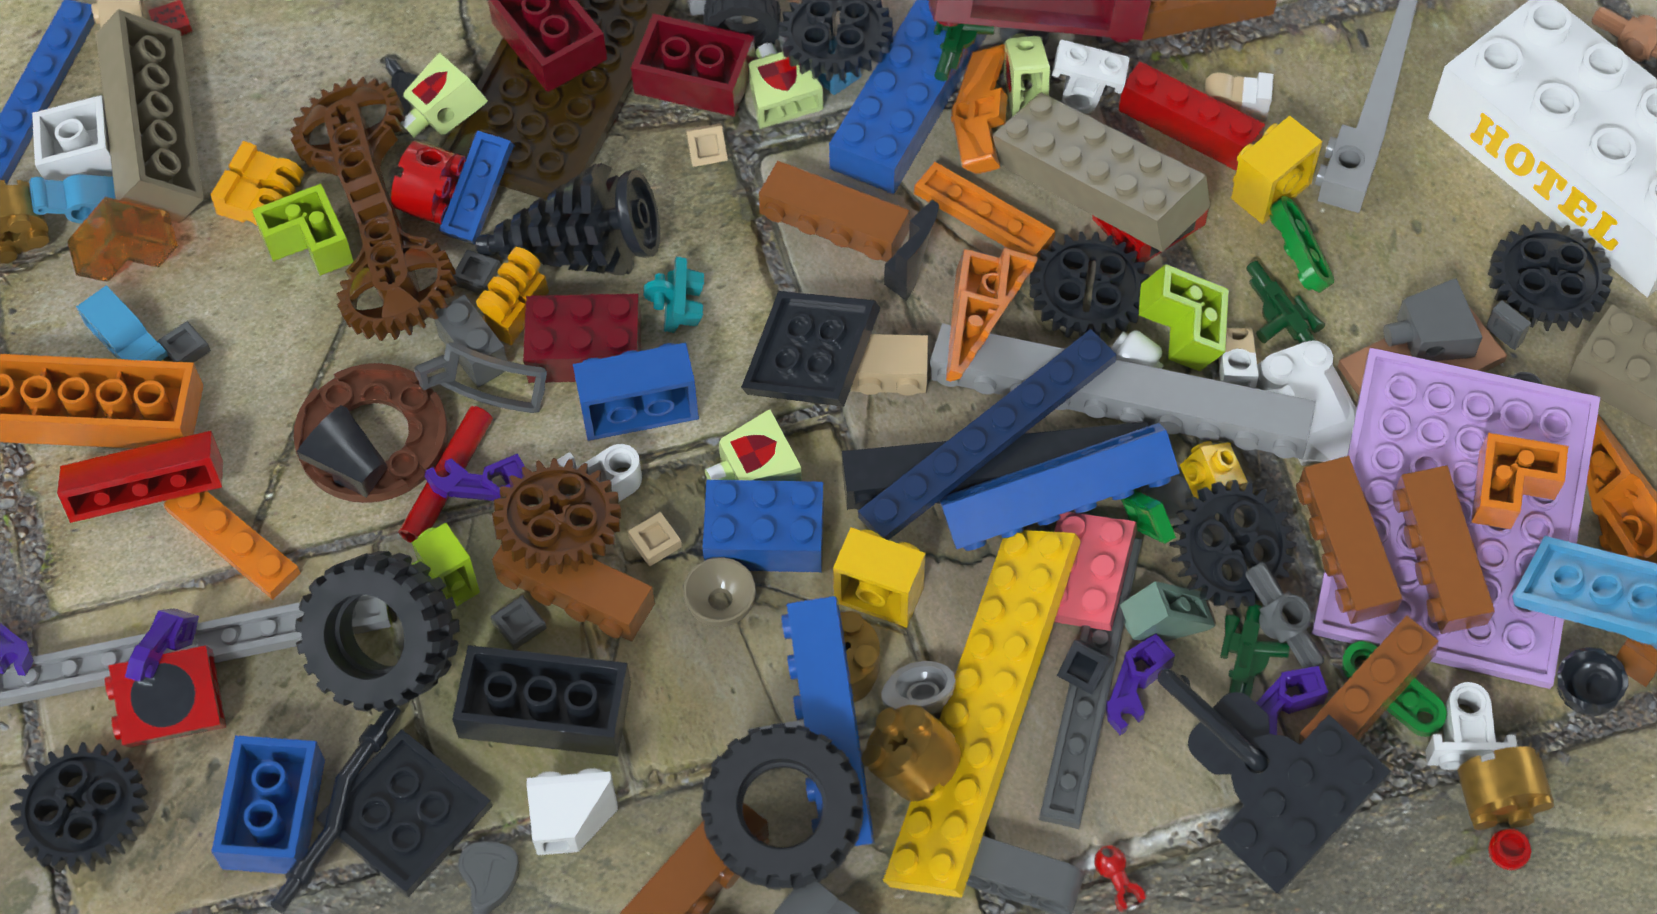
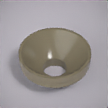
M723 557L711 558L696 565L689 572L683 587L684 600L692 616L699 622L713 627H727L741 621L750 612L756 595L755 582L749 570L740 562ZM717 593H726L732 598V603L724 610H716L710 606L709 600Z

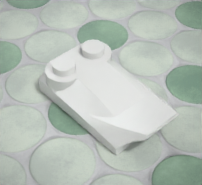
M1307 341L1269 355L1257 364V386L1260 390L1316 401L1304 458H1298L1302 466L1314 461L1325 462L1347 456L1357 409L1332 364L1333 354L1331 349L1319 341Z

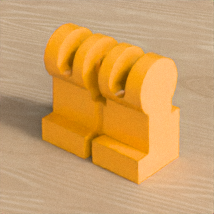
M243 140L228 165L230 171H224L210 195L217 215L243 223L249 221L257 226L252 210L294 194L296 191L294 186H298L301 183L305 173L295 162L286 158L278 159L257 150L256 145Z
M520 247L513 248L508 255V263H503L498 269L500 277H493L488 283V291H483L476 300L479 309L484 313L482 318L500 341L511 346L525 327L526 296H540L549 293L546 276L538 271L541 267L540 261L531 252Z

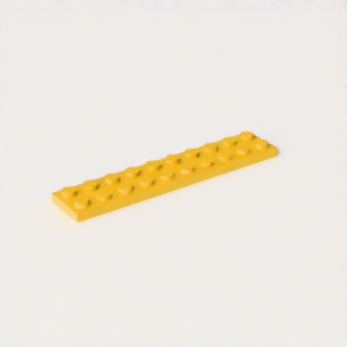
M1024 530L1022 533L1017 532L1012 537L1002 539L954 676L956 685L953 695L943 707L939 722L954 734L955 742L960 746V761L953 777L944 787L939 783L929 791L933 794L931 797L921 801H910L883 881L890 888L962 898L1081 543L1076 533Z

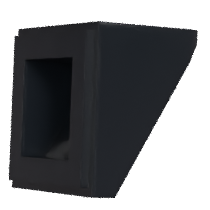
M1077 639L1073 641L1056 676L1092 695L1110 667L1114 657Z

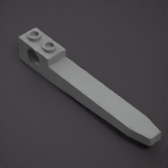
M1400 0L1357 127L1353 128L1342 124L1338 138L1330 137L1324 156L1330 159L1328 166L1321 164L1315 181V185L1321 187L1317 200L1319 202L1360 213L1384 139L1417 0Z

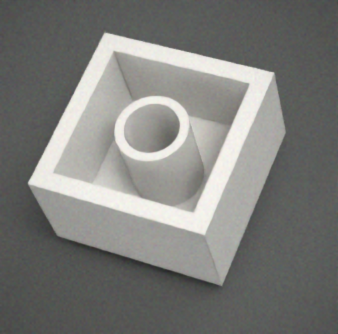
M102 95L32 113L35 166L42 178L45 180L63 181L69 176L78 174L113 177L104 98Z

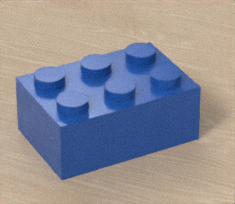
M686 342L680 344L667 343L658 348L644 351H626L618 356L602 359L589 358L581 363L573 364L587 441L699 419L695 380Z
M706 480L703 532L704 561L711 558H729L740 562L749 571L822 572L823 482Z
M235 735L211 851L222 870L286 874L295 861L302 860L309 850L325 758L317 741Z

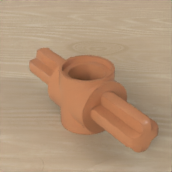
M1605 7L1597 9L1592 18V23L1618 37V48L1634 62L1649 61L1652 57L1657 58L1656 18L1649 15H1641L1639 17L1633 16L1630 20H1627Z

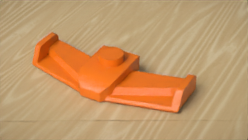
M1004 44L971 53L957 98L952 105L951 121L955 128L962 167L976 174L1000 168L991 128L1004 125L1006 122L1007 94L1002 88L995 89L1005 59Z

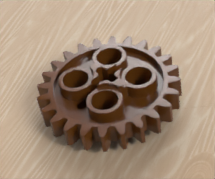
M553 458L551 466L545 468L539 460L536 461V471L532 472L524 466L522 467L523 478L520 479L510 475V487L501 486L499 488L500 498L494 499L495 512L492 513L496 539L501 540L504 552L512 551V560L514 562L525 557L526 569H530L537 562L541 564V572L544 574L550 565H555L558 574H562L566 564H570L571 568L576 572L579 567L578 561L583 560L591 566L593 565V553L604 557L606 555L605 544H615V533L620 532L621 505H619L618 492H612L610 480L602 481L600 470L589 475L587 463L582 464L578 469H574L573 460L569 459L564 467H559L557 459ZM582 524L587 525L584 527H578V525ZM548 535L545 538H540L539 536Z

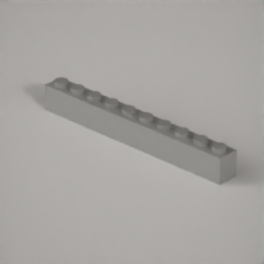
M942 323L930 359L931 378L933 381H938L940 384L948 387L961 386L975 389L977 392L986 395L994 393L1006 396L1065 349L990 333L961 379L950 382L946 381L951 325ZM1116 360L1115 363L1066 400L1056 410L1069 409L1086 413L1093 418L1106 417L1123 421L1126 424L1148 422V426L1160 423L1167 430L1168 434L1181 433L1198 437L1203 441L1230 442V444L1236 445L1243 450L1256 449L1274 453L1281 458L1288 459L1294 457L1303 459L1316 401Z

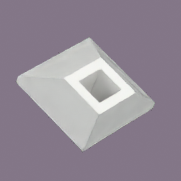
M589 768L580 771L579 774L561 775L557 772H544L536 778H527L532 838L537 855L579 852L618 810L611 771L603 772L600 769Z

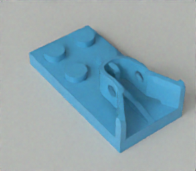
M1544 536L1512 596L1514 605L1622 634L1640 643L1650 644L1657 650V564Z

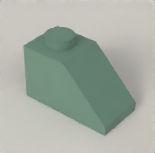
M1154 581L1120 604L1125 617V627L1132 636V639L1145 641L1154 634H1157L1163 642L1210 630L1215 627V623L1206 600L1202 601L1199 599L1201 591L1189 590Z

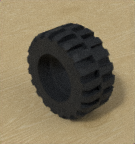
M389 551L366 553L325 570L324 575L317 577L309 586L311 593L302 597L299 610L304 612V615L296 618L295 631L301 632L302 639L296 642L298 654H305L308 663L303 665L308 676L315 674L319 680L316 686L324 694L332 691L335 694L333 697L335 702L343 706L354 702L353 707L358 711L368 712L373 708L378 712L386 711L398 705L401 706L431 690L438 684V679L447 674L452 666L448 658L456 655L459 645L457 640H453V635L460 632L459 619L452 618L451 610L455 609L456 605L453 597L446 599L442 591L446 587L445 583L440 577L432 579L428 575L431 568L420 561L412 565L411 556L403 553L391 555ZM363 595H370L387 603L395 611L402 624L404 648L398 663L394 666L383 665L369 658L361 650L355 639L352 617L354 608Z
M785 723L772 724V728L761 730L760 727L749 730V735L740 740L736 737L727 745L728 749L722 756L718 755L711 764L712 771L709 777H705L702 788L704 794L703 802H701V816L703 817V828L707 839L715 853L733 873L754 885H761L773 890L793 888L795 890L804 888L805 885L816 881L818 883L827 878L829 873L839 868L845 862L847 855L855 847L859 838V831L863 821V796L856 770L853 769L849 758L842 749L839 750L832 744V740L823 734L817 735L811 732L810 728L797 725L796 728L786 727ZM775 768H791L806 774L818 787L823 802L822 816L816 830L805 841L790 847H775L757 839L748 829L743 815V801L751 783L762 773Z

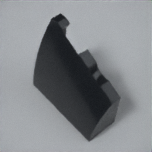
M933 200L910 220L909 240L884 264V285L905 301H907L915 288L925 250L938 213L939 204Z
M342 405L326 416L297 450L299 459L332 474L334 482L366 498L388 468L384 459L348 409Z

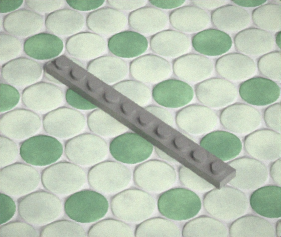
M370 595L361 596L353 612V633L359 634L391 627L388 604ZM299 602L201 622L197 624L193 644L180 650L206 645L213 649L214 660L217 663L297 646L296 642L302 640L301 632L295 631L296 618L303 616L304 612L299 610ZM146 634L33 656L34 661L26 676L18 675L14 665L11 664L7 667L5 674H0V707L105 686V677L110 676L108 665L129 661L135 646L139 644ZM166 649L163 654L175 651L171 649Z

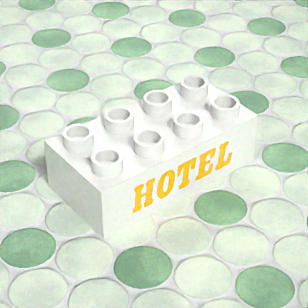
M1529 0L1444 67L1428 119L1560 227L1564 228L1566 225H1570L1571 235L1575 236L1578 232L1583 231L1584 235L1581 241L1586 243L1595 240L1596 244L1593 252L1604 251L1605 256L1602 261L1610 263L1611 268L1643 295L1649 297L1657 290V79L1625 55L1621 49L1611 44L1571 13L1561 3H1558L1556 0Z

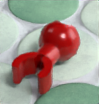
M1108 845L1097 851L1094 856V865L1100 875L1110 878L1117 891L1114 901L1120 912H1124L1127 909V904L1123 898L1125 890L1134 894L1139 903L1146 899V895L1141 886L1131 883L1124 870L1126 869L1127 860L1124 852L1116 846ZM1108 850L1110 857H1106L1101 851Z

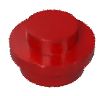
M1504 829L1493 835L1488 845V852L1490 858L1497 866L1513 871L1521 869L1527 864L1531 857V845L1526 836L1520 831Z

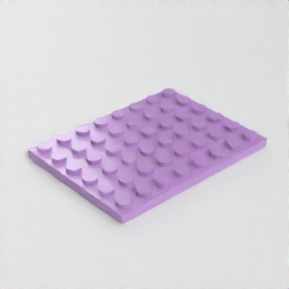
M1370 348L1347 456L1349 455L1403 599L1395 613L1350 624L1347 613H1341L1335 598V590H1338L1334 577H1328L1324 570L1311 634L1352 644L1366 641L1378 647L1407 615L1439 640L1436 655L1430 662L1550 689L1554 684L1564 619L1517 607L1514 605L1512 596L1544 536L1577 544L1600 397ZM1488 433L1569 446L1565 483L1555 500L1522 495L1521 512L1511 529L1471 523L1479 451ZM1448 465L1495 613L1487 625L1441 634L1437 622L1433 623L1428 615L1427 599H1429L1426 586H1421L1417 580L1415 563L1418 562L1414 549H1409L1404 538L1405 519L1403 513H1398L1395 509L1392 492L1395 490L1402 474Z

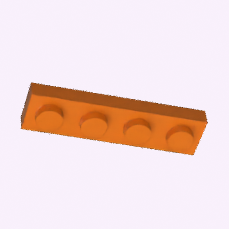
M934 162L914 185L915 195L927 202L935 201L939 204V209L1010 250L1035 256L1038 260L1041 250H1046L1055 239V230L937 162Z
M208 491L170 499L163 503L169 514L272 600L301 574L296 564Z

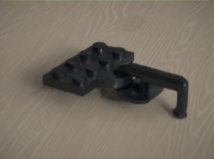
M1167 668L1160 670L1157 674L1159 684L1200 721L1193 728L1188 738V747L1191 754L1212 774L1231 775L1234 792L1244 805L1216 837L1278 895L1288 887L1393 773L1329 714L1300 745L1287 736L1270 734L1268 714L1249 696L1243 693L1232 692L1226 694L1212 707L1190 687V681L1186 676L1178 675Z

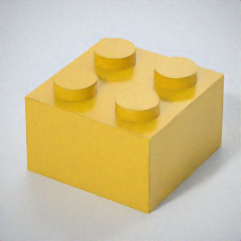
M1290 115L1280 124H1272L1254 145L1248 144L1237 157V172L1232 180L1234 185L1231 199L1263 225L1270 219L1272 214L1270 208L1274 202L1282 196H1287L1293 200L1311 185L1323 141Z
M850 527L833 566L834 596L837 597L840 605L907 628L924 589L925 553L910 543L900 542L898 544L882 538L881 535L872 530L864 529L860 531Z

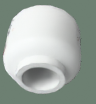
M1134 330L1129 334L1123 331L1111 347L1117 354L1116 360L1162 369L1164 366L1159 362L1162 356V348L1140 331Z

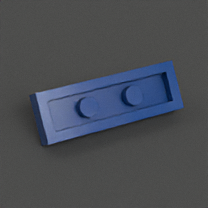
M477 130L439 229L443 235L475 245L476 238L481 233L514 144L510 140Z

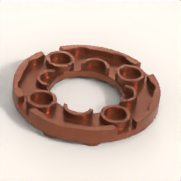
M384 363L361 364L335 373L334 379L323 385L319 390L314 388L300 407L294 425L293 435L296 453L317 425L340 405L346 407L349 412L367 404L379 403L389 405L401 412L408 422L409 434L404 447L394 452L385 461L388 468L367 498L334 482L332 474L299 459L303 470L310 480L324 492L334 497L351 502L372 503L403 495L426 479L424 477L425 471L432 467L435 468L445 451L448 439V423L441 399L432 388L423 391L415 376V372L409 369Z

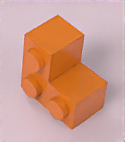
M1488 433L1479 451L1471 523L1511 529L1521 512L1522 495L1555 500L1565 483L1569 446Z

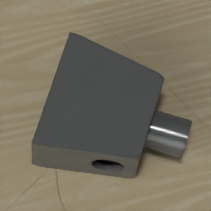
M1457 278L1405 298L1402 301L1397 316L1398 322L1386 324L1383 327L1384 338L1389 347L1407 343L1412 357L1430 361L1473 358L1476 356L1483 338Z

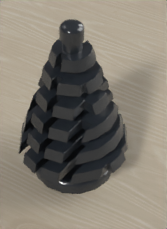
M603 163L594 164L585 173L578 174L567 184H562L548 194L547 201H544L542 196L534 201L530 208H523L514 214L512 221L511 219H505L497 224L493 235L490 233L479 235L476 238L475 247L478 253L485 256L495 255L496 252H499V255L504 260H508V255L514 247H520L535 255L543 265L556 267L570 265L568 270L582 271L588 265L586 269L588 272L600 274L607 272L618 276L630 275L634 266L633 255L649 258L654 257L658 252L660 245L658 208L653 191L641 171L635 169L628 170L620 177L616 175L608 178L612 167Z

